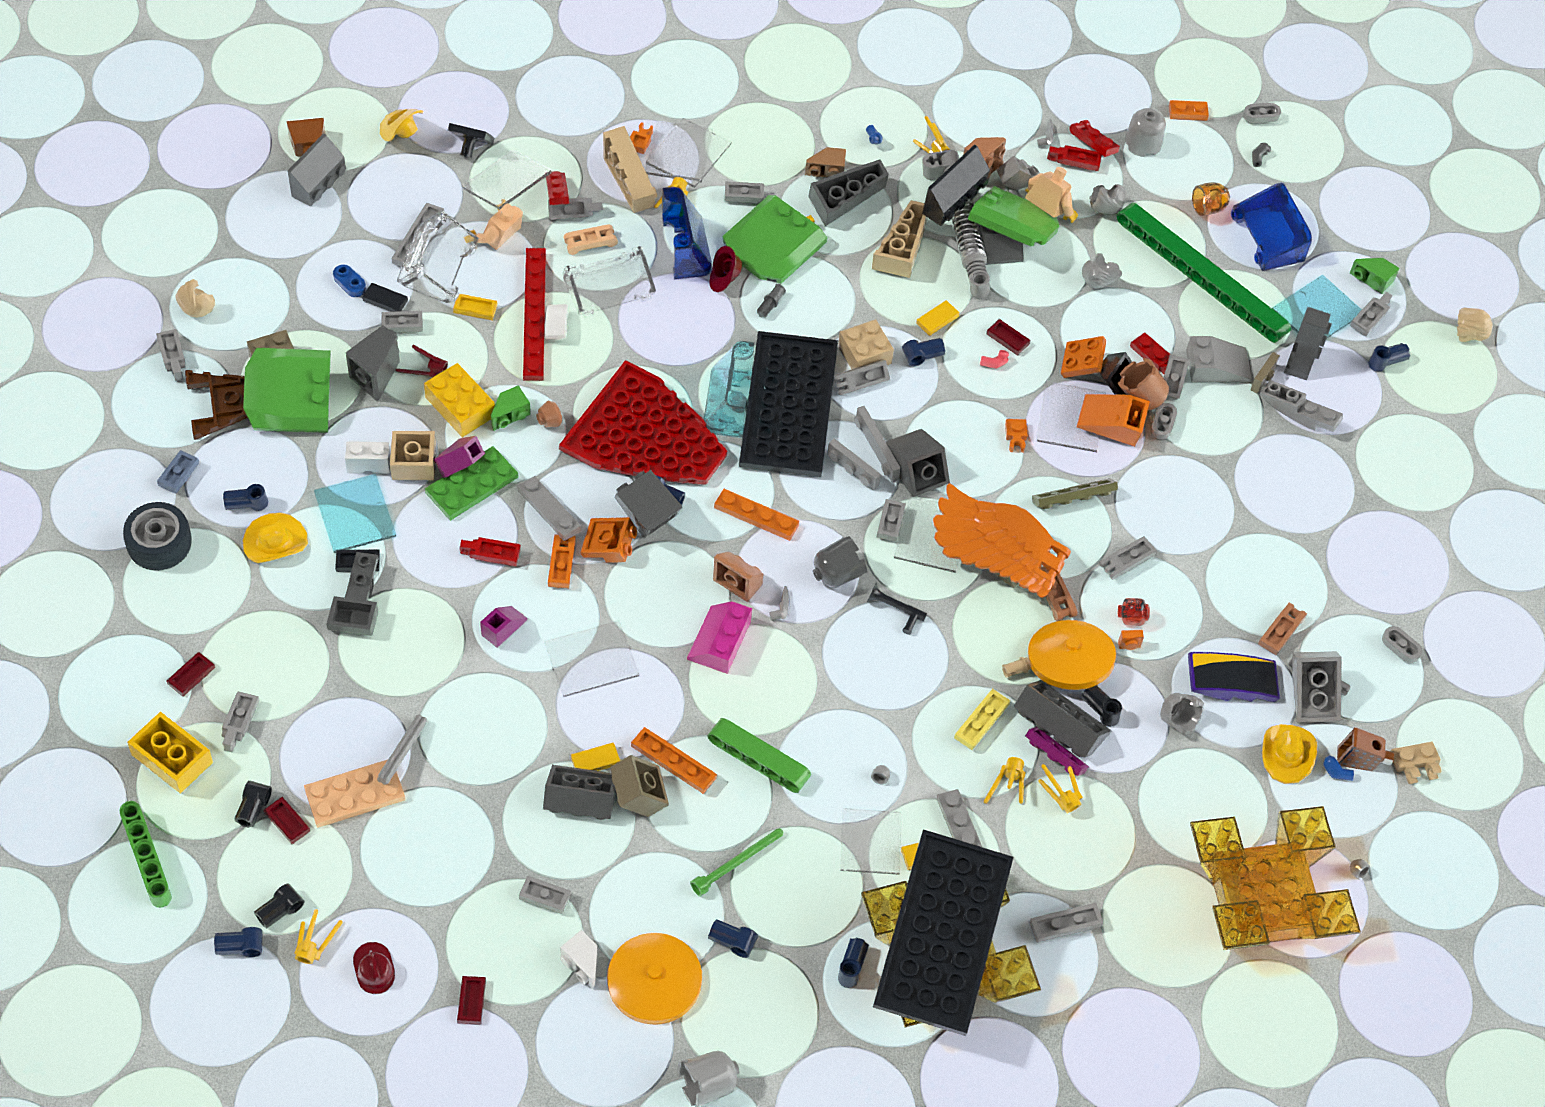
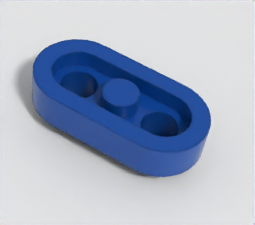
M342 264L334 268V281L349 296L360 297L366 292L364 279L350 266Z

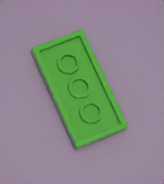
M494 446L485 450V454L474 464L447 477H442L425 488V494L450 521L519 478L518 472Z

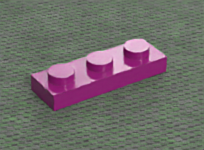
M1037 726L1029 729L1025 737L1030 740L1029 743L1033 747L1041 748L1045 751L1047 757L1054 762L1062 764L1067 773H1069V766L1072 767L1073 773L1076 776L1085 774L1089 768L1086 763Z

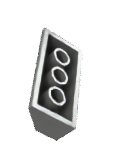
M1042 680L1027 684L1014 704V707L1018 709V713L1022 717L1032 719L1040 730L1050 732L1058 743L1066 744L1072 748V753L1081 758L1092 755L1112 732L1111 729Z

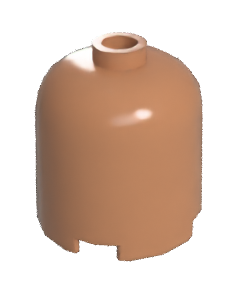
M1143 358V361L1139 363L1133 361L1120 373L1122 377L1120 382H1118L1120 388L1126 395L1150 401L1148 410L1159 407L1167 399L1169 386L1150 359Z

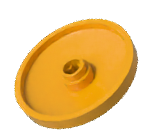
M1061 620L1043 626L1032 636L1028 646V659L1035 675L1047 684L1061 689L1081 690L1096 686L1109 677L1115 666L1116 649L1111 638L1097 626L1078 620Z
M646 933L629 939L614 953L608 967L607 986L615 1006L630 1019L644 1024H665L685 1015L696 1003L702 986V970L696 954L682 940L664 933Z

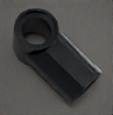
M1097 685L1085 689L1081 694V698L1100 715L1102 724L1109 727L1117 725L1122 711L1120 701L1110 698Z
M248 780L243 790V800L234 818L235 822L243 827H254L262 807L266 806L270 800L272 787Z
M286 883L276 890L272 899L255 910L254 914L261 925L268 929L286 914L292 915L299 911L305 901L290 883Z

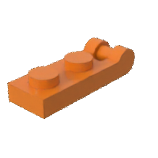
M554 534L548 587L569 589L576 536L563 541L558 534Z

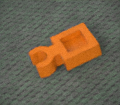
M641 122L639 124V132L633 130L630 139L636 152L641 154L646 152L651 142L653 125L649 129H644V123Z
M1006 419V440H1011L1009 451L1013 452L1014 446H1019L1021 452L1024 453L1025 441L1027 440L1026 419Z

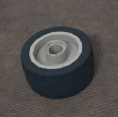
M166 502L143 504L133 510L124 523L123 538L127 552L131 559L142 568L153 571L167 570L168 568L175 567L187 557L192 544L189 523L184 513L173 504Z

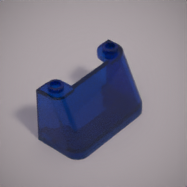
M1284 183L1273 184L1233 206L1231 217L1238 224L1243 222L1246 224L1257 245L1254 260L1262 271L1305 262L1312 242L1311 231Z
M662 188L663 226L671 225L674 228V233H678L673 239L674 280L709 275L712 270V260L701 214L680 188Z

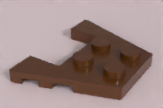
M185 370L188 390L204 387L210 388L213 417L191 420L194 440L248 418L243 408L245 376L230 374L218 376L211 375V372L203 371L201 374L193 373V370Z

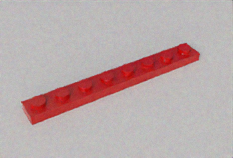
M526 248L523 381H544L546 248Z

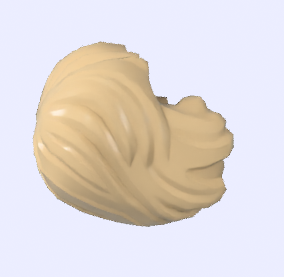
M192 279L180 286L175 298L185 314L195 318L204 317L213 311L215 298L213 294L209 295L203 290L196 288L199 286L198 281Z
M1467 307L1459 310L1457 336H1459L1460 342L1482 341L1489 338L1492 332V320L1486 311Z

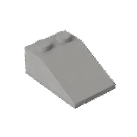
M1190 336L1186 353L1187 359H1190L1189 372L1191 383L1252 381L1246 347L1213 336Z
M1337 651L1293 652L1296 722L1341 721L1342 656Z

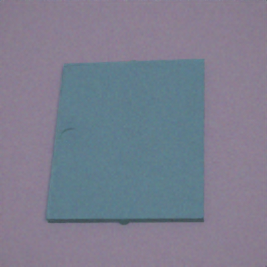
M1324 275L1319 276L1272 307L1290 323L1291 328L1297 333L1307 306L1331 314L1328 322L1332 323L1327 338L1350 324L1362 310Z
M376 474L314 490L333 553H336V550H349L396 537V532Z

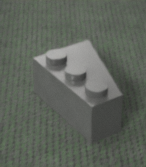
M1307 306L1284 370L1285 374L1307 381L1315 358L1319 359L1323 349L1321 347H1324L1327 335L1329 334L1332 323L1328 321L1331 314Z

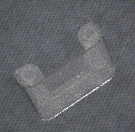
M443 210L423 221L417 228L397 277V282L408 289L442 302H454L459 296V287L454 282L463 258L475 253L479 238Z
M642 246L632 248L633 252H623L620 256L586 265L583 263L579 264L578 268H576L575 264L565 266L562 276L579 315L589 317L594 315L595 311L639 299L641 302L652 299L651 295L655 294L656 288Z

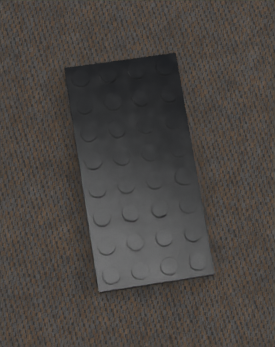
M758 331L739 467L822 477L838 340Z
M922 830L873 1008L963 1036L967 1035L1014 859L1013 856L928 830Z

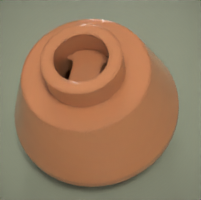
M548 400L538 409L536 417L540 425H544L546 428L559 427L561 425L562 415L555 402Z

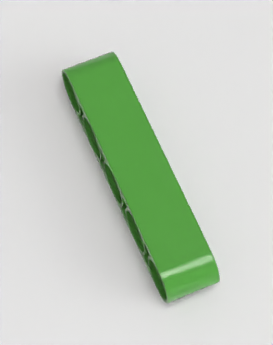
M720 718L707 735L712 744L793 793H799L811 777V772L806 766L726 718Z
M127 801L120 806L119 812L148 896L153 906L158 908L165 907L171 902L172 896L142 810L137 802ZM133 813L136 814V815L133 816V817H128V815H130V814H133ZM140 832L143 833V834L140 835V836H137V837L134 836V835L137 834V833H140ZM144 852H150L146 856H141ZM152 871H157L154 875H148ZM158 891H164L161 895H155Z

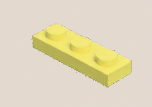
M992 688L955 733L954 739L973 750L1010 705L1011 700Z

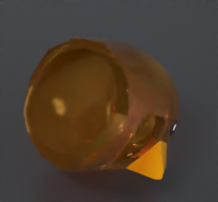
M1218 182L1197 185L1192 191L1193 207L1200 216L1219 213L1230 202L1228 188Z

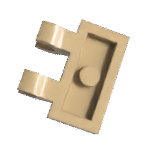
M1433 741L1391 749V752H1394L1393 763L1397 772L1404 771L1408 784L1418 783L1417 777L1421 776L1418 768L1422 767L1425 768L1429 780L1439 778L1438 773L1442 772L1439 765L1441 759Z

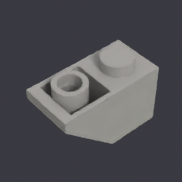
M1012 156L996 170L1002 183L1013 190L1028 187L1029 179L1040 173L1034 165L1031 166L1024 159L1020 160L1015 156Z

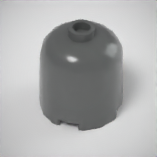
M850 536L837 540L815 555V569L812 572L817 581L821 580L828 587L836 588L867 573L865 560H859L856 553L859 548Z

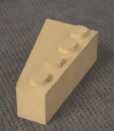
M625 126L603 132V159L633 213L654 207L657 191L650 183Z
M913 200L908 203L899 216L897 223L892 226L888 236L881 242L879 249L874 252L873 270L907 278L911 277L928 218L922 214L924 203Z

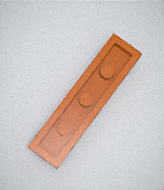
M723 488L714 503L715 509L788 541L792 539L799 527V520Z
M643 727L631 741L632 748L702 794L717 779L715 772L646 727Z

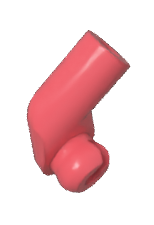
M1000 350L998 356L994 358L982 356L980 366L997 369L1007 364L1009 353L1006 350Z

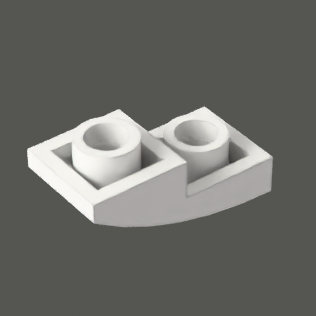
M568 304L547 306L545 340L566 338Z

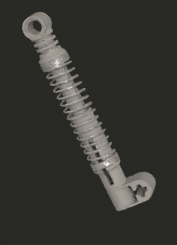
M946 150L926 154L922 159L923 176L928 180H937L959 159L958 152ZM969 199L962 210L955 212L952 224L954 225L953 228L961 255V262L967 270L970 292L974 297L983 298L990 292V276L985 266L987 257L983 247L979 224L968 220L970 211L974 206L973 200Z

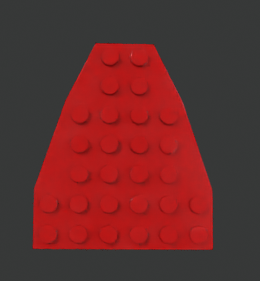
M627 360L622 363L559 444L560 451L596 469L636 476L643 470L645 473L651 470L665 482L701 485L708 483L727 457L728 452L723 444L718 442L716 435L708 430L703 418L686 402L683 403L677 397V393L674 390L670 391L660 377Z

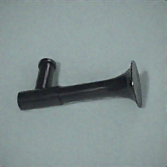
M877 582L867 603L871 600L881 601L910 615L905 627L902 629L903 633L911 635L917 619L924 622L928 614L884 594L878 589Z

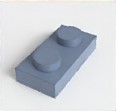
M180 450L157 480L158 486L177 494L198 466L199 459Z

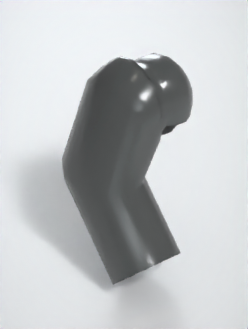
M1260 143L1252 151V164L1254 167H1260L1262 165V155H1268L1271 152V146L1268 143Z

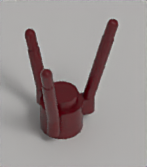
M413 344L412 348L430 359L427 365L430 372L396 368L395 371L433 378L447 369L448 361L436 357Z

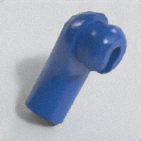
M874 125L867 126L865 130L870 136V143L875 145L881 144L883 140L881 133L877 131Z
M1327 756L1324 759V767L1333 779L1353 781L1354 770L1343 769L1334 756Z

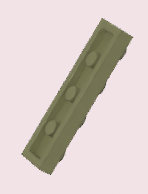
M1108 478L1032 495V502L1040 507V509H1049L1053 507V504L1057 503L1066 505L1072 503V500L1075 499L1089 500L1093 495L1112 494L1111 491L1118 490V484L1116 481Z

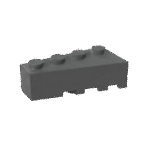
M881 159L811 183L808 197L826 227L884 189L889 173Z

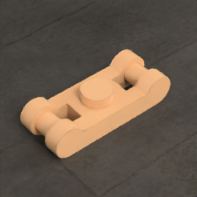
M610 224L568 232L563 236L565 243L568 244L567 250L570 255H575L582 250L602 246L614 247L618 244L617 237L613 235V226Z

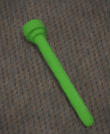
M780 828L774 830L706 877L704 875L701 877L697 876L691 880L690 885L693 891L699 897L707 893L713 882L782 837L783 830Z

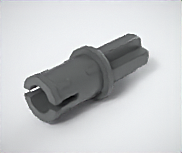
M776 284L773 290L765 295L764 301L757 309L759 317L766 318L771 310L778 306V301L786 293L783 285Z

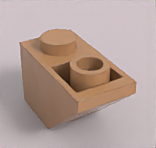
M826 147L806 159L805 175L827 178L844 172L846 149Z

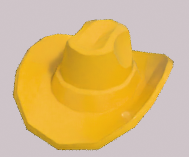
M407 108L395 110L387 114L380 123L379 134L385 141H392L396 134L401 138L411 137L418 130L413 115L417 113L423 114L424 111Z
M282 512L268 513L258 517L246 528L243 537L244 553L249 560L256 563L268 562L299 553L308 545L307 532L301 522L293 516Z
M1279 724L1269 727L1263 739L1262 758L1264 767L1271 778L1283 784L1299 783L1311 773L1317 757L1318 745L1315 736L1308 730L1294 725Z

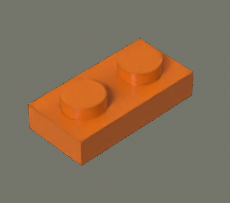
M1170 100V119L1207 121L1209 117L1208 103L1205 101Z

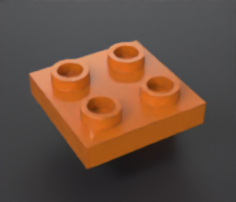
M1098 336L1066 342L1061 369L1063 378L1101 372L1107 342L1105 337Z

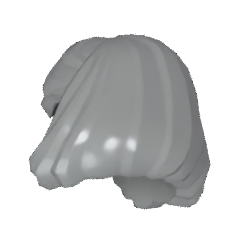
M1120 184L1113 185L1111 189H1106L1104 185H1097L1089 196L1091 208L1101 214H1117L1125 204L1127 193Z
M1097 253L1094 261L1088 260L1084 263L1082 276L1088 286L1100 289L1118 281L1122 276V271L1117 263H1106L1103 254Z
M1172 693L1162 703L1160 717L1182 735H1192L1201 719L1204 702L1194 695Z

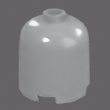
M1143 108L1133 114L1126 133L1125 142L1128 145V150L1134 155L1145 157V154L1156 155L1160 152L1166 130V121L1159 111L1152 108Z
M712 1051L681 1061L678 1064L679 1077H684L686 1086L682 1087V1090L691 1106L701 1107L727 1096L737 1086V1075L740 1073L739 1066L735 1060L732 1061L723 1051Z

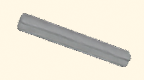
M421 714L416 715L378 774V782L384 785L390 782L425 727L426 717H423Z

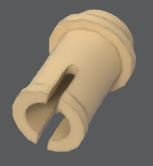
M1020 657L1017 661L1003 664L1004 676L1009 678L1022 672L1028 673V670H1031L1028 657Z

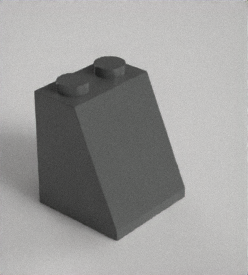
M384 325L345 352L349 378L376 401L382 396L395 369L400 363L398 336L393 330H389Z
M922 428L886 441L901 468L899 478L912 497L950 483L945 447Z
M644 470L633 477L635 481L629 485L627 482L616 489L618 493L614 497L626 515L630 517L643 538H646L672 520L683 508L651 470L647 473Z

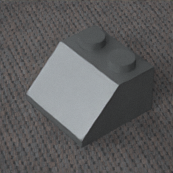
M979 224L983 247L987 257L986 265L1023 262V243Z

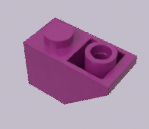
M477 436L459 438L438 455L434 461L444 478L474 464L485 452Z
M512 605L495 608L480 621L481 636L498 648L528 619Z

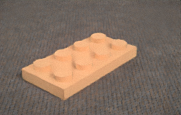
M387 760L304 785L316 827H323L405 801V794L397 771L387 785L378 782V774L387 762Z

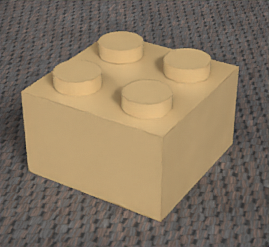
M876 319L839 332L838 347L851 369L880 360H886L887 365L892 364L894 348Z
M392 431L390 455L392 480H434V459L436 458L435 431Z

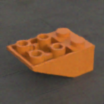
M1085 394L1076 427L1135 447L1143 431L1150 401L1132 395Z

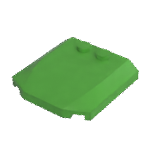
M996 186L974 204L968 217L970 221L1028 246H1033L1035 242L1045 245L1059 229L1057 217H1052L1030 201Z
M768 195L723 235V243L734 250L735 255L740 258L742 266L762 280H767L768 278L777 280V283L782 284L827 243V236L818 225L776 195Z
M255 349L245 367L243 405L253 430L328 433L331 350Z

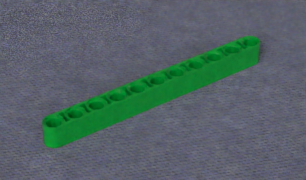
M1132 202L1117 213V220L1125 229L1269 341L1276 343L1291 331L1290 323L1283 316L1138 204Z

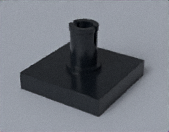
M449 123L448 126L449 132L464 138L461 156L472 158L475 141L491 145L494 143L495 137L486 131Z

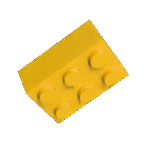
M458 363L424 382L425 398L461 437L466 436L491 420L495 402Z
M161 711L127 742L133 757L180 794L213 763L210 750Z

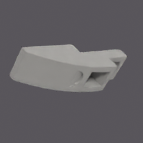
M1269 380L1260 392V396L1276 410L1314 431L1317 427H1321L1334 432L1343 420V413L1306 399V393Z

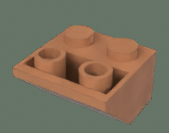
M1004 137L975 138L964 148L963 154L974 144L978 146L990 169L988 179L1004 163L1003 155L1006 151V138Z

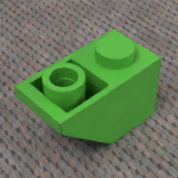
M1361 258L1354 260L1350 274L1383 294L1395 281L1400 268L1384 258Z
M519 385L499 394L491 414L493 431L505 428L509 424L523 420L531 415L530 402Z

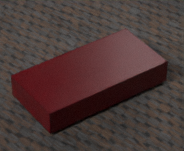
M1000 318L986 332V335L1017 356L1031 342L1029 338Z
M197 652L166 680L167 685L184 697L215 669V664L203 654Z
M283 797L264 809V814L291 845L310 832V827Z
M462 976L457 1024H482L486 977Z

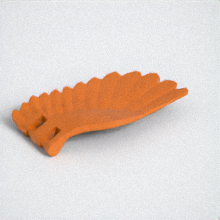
M949 483L946 486L948 499L940 497L938 501L939 510L942 515H936L933 518L934 527L937 530L934 539L939 546L944 548L943 554L948 558L961 559L962 564H975L976 568L989 569V572L1000 573V576L1004 578L1010 577L1012 582L1019 583L1020 587L1027 588L1029 592L1037 593L1039 597L1047 596L1056 581L1055 577L1060 574L1065 564L1064 560L1071 554V550L1054 540L1044 526L1027 510L1012 504L978 501ZM1051 548L1057 554V557L1050 553ZM1042 565L1048 570V573L1040 569Z

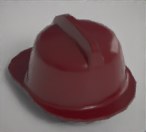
M729 246L720 247L714 255L709 285L712 291L717 293L724 291L741 273L742 262Z
M378 942L362 944L353 955V965L360 987L370 994H381L388 991L395 980V969L388 948Z

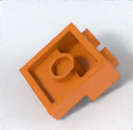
M630 517L591 518L580 553L583 558H603L606 563L626 562L627 556L632 554L631 541L637 537V528Z

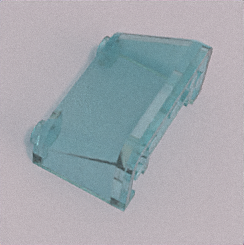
M737 342L711 369L703 420L706 422V428L715 435L743 437L746 397L740 391L731 390V386L740 387L741 381L744 379L751 380L755 342Z

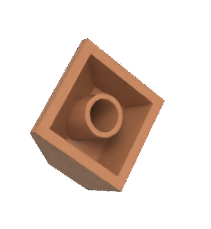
M728 551L716 554L714 557L713 581L746 602L763 585L764 573L758 567L746 563L740 556Z

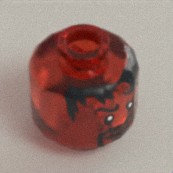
M1125 598L1122 605H1118V618H1122L1124 625L1142 626L1146 621H1149L1150 605L1146 604L1143 598Z

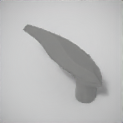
M1049 119L1046 138L1037 139L1038 147L1051 145L1054 141V128L1051 119Z
M787 586L783 588L779 603L780 610L769 612L771 620H784L788 615L789 593Z

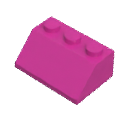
M733 601L711 605L687 656V660L728 674L750 626L752 608Z

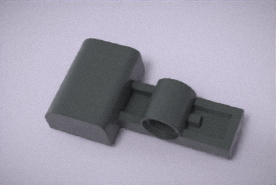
M356 552L345 598L333 597L326 623L328 630L368 636L373 635L378 617L377 602L368 601L373 592L378 555Z

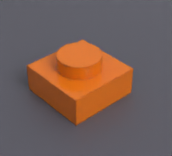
M1121 630L1118 639L1119 649L1135 650L1141 648L1144 639L1143 630Z

